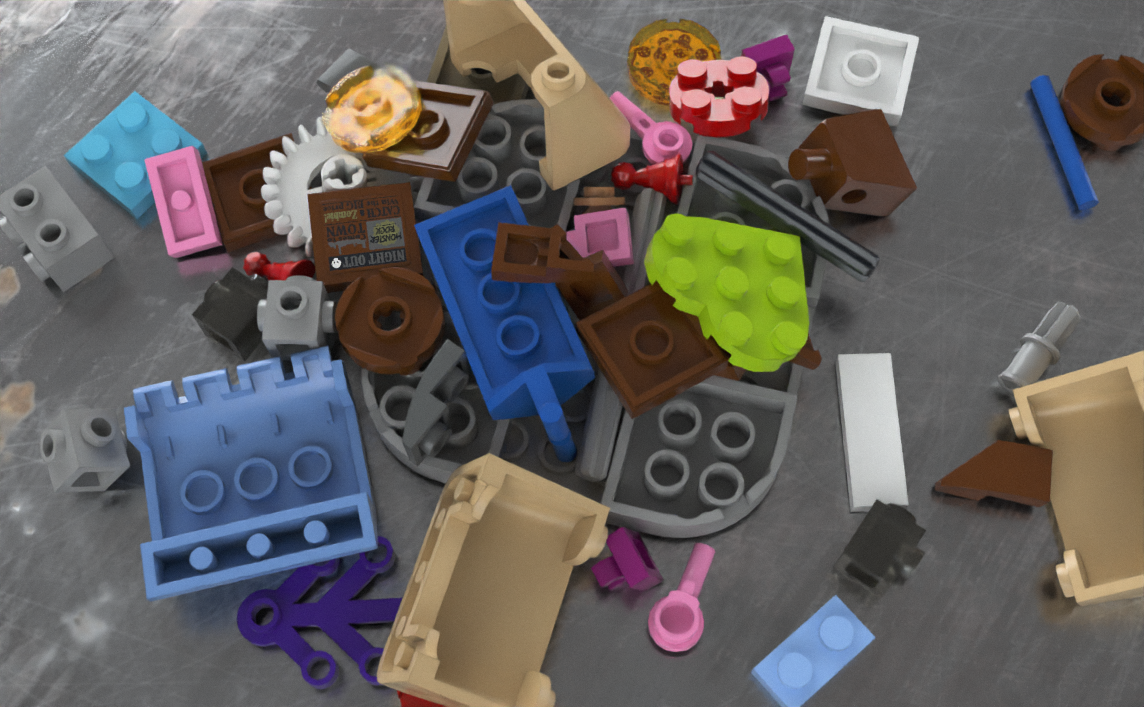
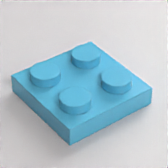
M134 91L63 156L71 167L134 218L138 219L155 203L144 159L192 145L199 150L201 159L207 152L198 139Z

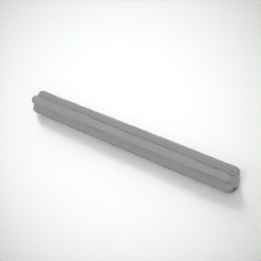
M652 188L643 189L642 193H639L636 197L630 224L634 264L624 265L620 268L619 276L628 289V295L649 285L644 265L647 247L654 234L661 228L667 202L663 193L657 192ZM599 367L575 467V473L579 478L591 482H600L608 475L622 410V403Z

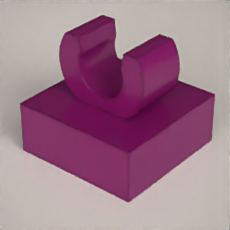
M787 34L742 50L741 57H748L754 60L757 64V72L766 79L769 86V102L787 96L788 93L783 84L791 80L790 69L795 48Z
M621 527L607 536L606 544L612 556L603 559L591 567L601 588L608 586L610 590L627 582L630 588L647 591L664 581L640 534L625 527Z

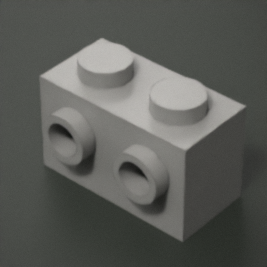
M46 166L0 195V210L5 216L0 220V227L16 247L25 242L31 250L23 258L41 282L51 277L59 288L65 292L115 258Z

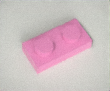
M192 145L144 159L168 255L178 258L223 245L199 150Z

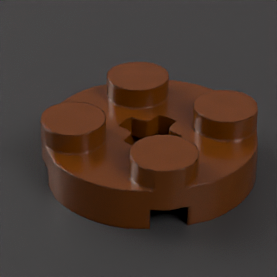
M1104 54L1087 57L1073 68L1063 85L1059 103L1068 124L1079 135L1094 142L1101 150L1112 152L1119 150L1124 145H1132L1144 139V63L1124 55H1120L1118 60L1102 59ZM1101 94L1108 98L1114 94L1120 97L1119 107L1106 103Z
M399 267L379 269V275L371 276L366 280H363V277L358 278L341 295L335 311V322L340 342L347 355L357 365L368 371L379 374L398 373L400 375H411L420 370L423 362L436 352L442 342L446 322L441 300L435 293L431 283L417 272ZM393 310L399 311L400 320L403 322L402 325L391 331L383 330L382 324L377 321L380 315L389 317Z

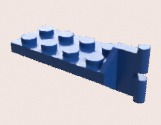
M510 185L415 224L414 227L492 419L502 420L540 416L557 459L564 463L571 462L577 455V448L561 405L595 378V374L555 283H523L492 280L491 269L498 222L529 226L512 186Z

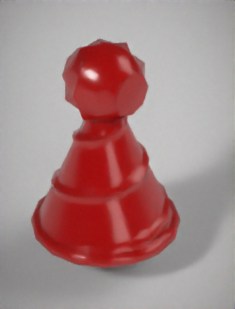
M681 154L651 166L647 165L645 168L637 171L632 164L619 162L611 171V181L615 188L628 190L634 184L645 188H652L657 192L663 193L675 205L680 201L682 186L693 185L694 178L693 175L683 174V157Z
M251 252L244 259L243 270L247 276L254 279L266 277L268 281L286 280L291 276H307L312 278L315 273L314 264L307 259L270 264L271 262L267 256L260 252Z

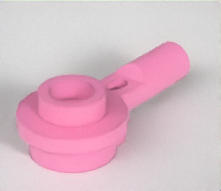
M619 91L610 96L612 102L627 118L630 128L643 140L641 149L651 165L675 157L677 154L682 155L683 164L691 155L693 142L691 135L683 126L669 121L656 123Z
M695 543L677 590L670 591L668 596L657 601L649 612L648 629L650 636L657 645L665 650L674 652L688 650L697 644L703 634L704 618L699 608L700 602L697 599L715 555V550L709 545Z

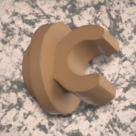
M584 187V197L573 198V205L588 206L582 212V214L612 210L611 205H625V197H615V187Z

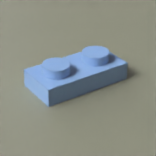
M835 595L756 665L751 673L781 707H801L876 637Z

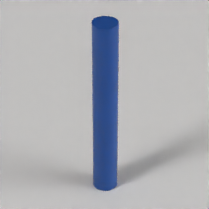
M1048 75L1036 77L1030 82V86L1079 210L1091 209L1099 201Z

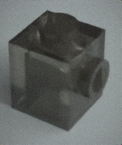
M232 267L223 279H219L211 284L204 295L203 302L193 312L192 316L205 336L245 362L262 342L263 331H260L258 328L257 309L259 301L267 299L269 282L254 273L248 278Z
M876 499L835 563L834 568L882 598L893 585L898 575L908 580L920 563L925 552L916 546L926 530L916 524L915 517L905 508L893 503L886 505Z

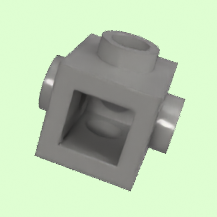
M291 276L286 280H269L267 299H261L258 304L257 323L259 330L263 331L262 341L272 358L281 356L282 360H291L292 353L327 346L328 334L336 333L335 311L337 302L330 301L323 281H316L307 276Z
M86 404L69 406L64 408L40 434V454L42 459L48 464L54 493L105 491L130 467L126 452V436L120 429L115 409H95Z

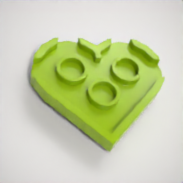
M677 213L666 217L661 228L654 234L647 247L644 265L649 282L653 285L658 281L662 289L676 299L673 304L676 309L698 316L704 337L708 340L712 335L721 348L732 354L728 360L731 364L753 372H773L778 370L783 363L794 359L808 339L810 323L800 236L704 217H686Z

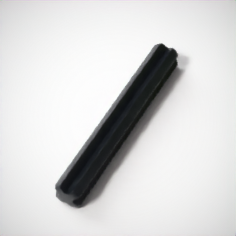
M708 151L700 159L695 173L699 179L783 233L800 236V243L853 278L860 282H865L877 268L880 260L877 254L718 153Z

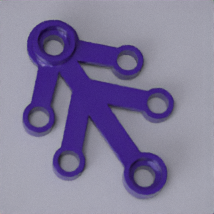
M378 536V546L387 549L385 559L379 563H372L368 561L370 551L359 553L360 558L318 602L297 603L320 576H328L336 571L340 564V558L331 559L323 566L310 564L298 567L277 590L261 589L251 593L243 600L237 612V626L240 633L246 640L257 646L277 644L301 667L302 676L308 684L317 689H325L337 680L339 675L338 663L329 653L315 651L294 629L319 627L359 665V671L368 683L376 686L382 685L377 682V676L369 675L368 664L372 659L381 657L384 649L374 648L351 625L394 622L403 597L353 600L378 573L386 572L392 567L395 561V551L391 543L386 538ZM265 607L273 608L274 615L272 620L266 625H257L255 619L258 611ZM320 660L328 661L330 670L327 676L320 680L313 679L311 677L312 666Z

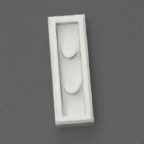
M891 353L838 354L835 366L850 512L905 511L909 503Z

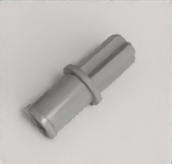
M1061 301L1056 302L1033 333H1027L1020 340L1022 348L1005 371L997 378L1000 385L1006 391L1014 395L1013 389L1036 383L1048 365H1055L1061 358L1059 350L1081 322L1078 309Z

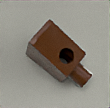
M882 109L825 119L801 143L799 149L792 151L788 160V169L792 178L795 180H810L816 197H821L825 209L875 216H889L917 189Z

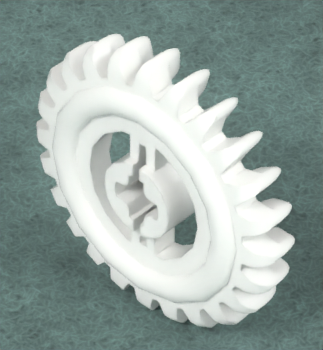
M318 117L316 121V136H312L303 125H299V145L295 144L287 136H284L282 138V146L286 156L275 150L271 151L270 160L274 168L265 167L263 169V178L267 184L261 187V196L267 202L265 204V215L275 220L274 231L280 235L288 234L287 241L290 247L296 248L306 243V256L314 257L307 194L410 182L413 205H415L424 177L368 167L362 158L365 150L346 147L337 139L336 133L329 131L321 117ZM321 171L322 186L308 190L312 180Z

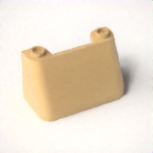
M443 0L451 62L460 74L466 77L472 74L471 68H483L491 71L493 79L498 83L519 73L532 89L535 98L544 107L546 156L539 161L540 175L553 191L619 159L627 152L630 146V124L627 118L526 0Z
M1140 351L1013 389L1017 407L1009 409V414L1017 438L1019 440L1028 438L1032 446L1053 450L1050 500L1066 549L1063 552L1065 563L1056 565V572L1065 597L1075 596L1076 602L1080 606L1144 596V351Z
M490 453L459 466L449 477L440 495L378 665L377 682L400 692L446 707H554L555 692L551 690L550 678L540 673V669L573 566L586 562L589 557H597L602 551L608 536V528L605 526L610 508Z

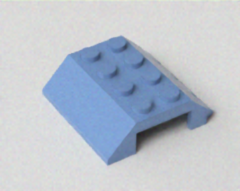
M329 346L292 353L291 362L294 372L285 373L281 356L238 365L237 375L240 384L232 385L227 368L182 378L185 393L183 397H178L173 380L133 389L135 405L125 407L124 416L127 439L140 451L152 540L151 542L140 544L146 598L148 601L161 600L378 549L376 507L358 413L345 363L342 359L332 360Z

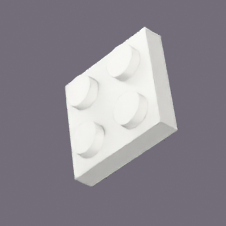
M825 16L802 105L843 115L882 109L888 125L898 127L919 37Z

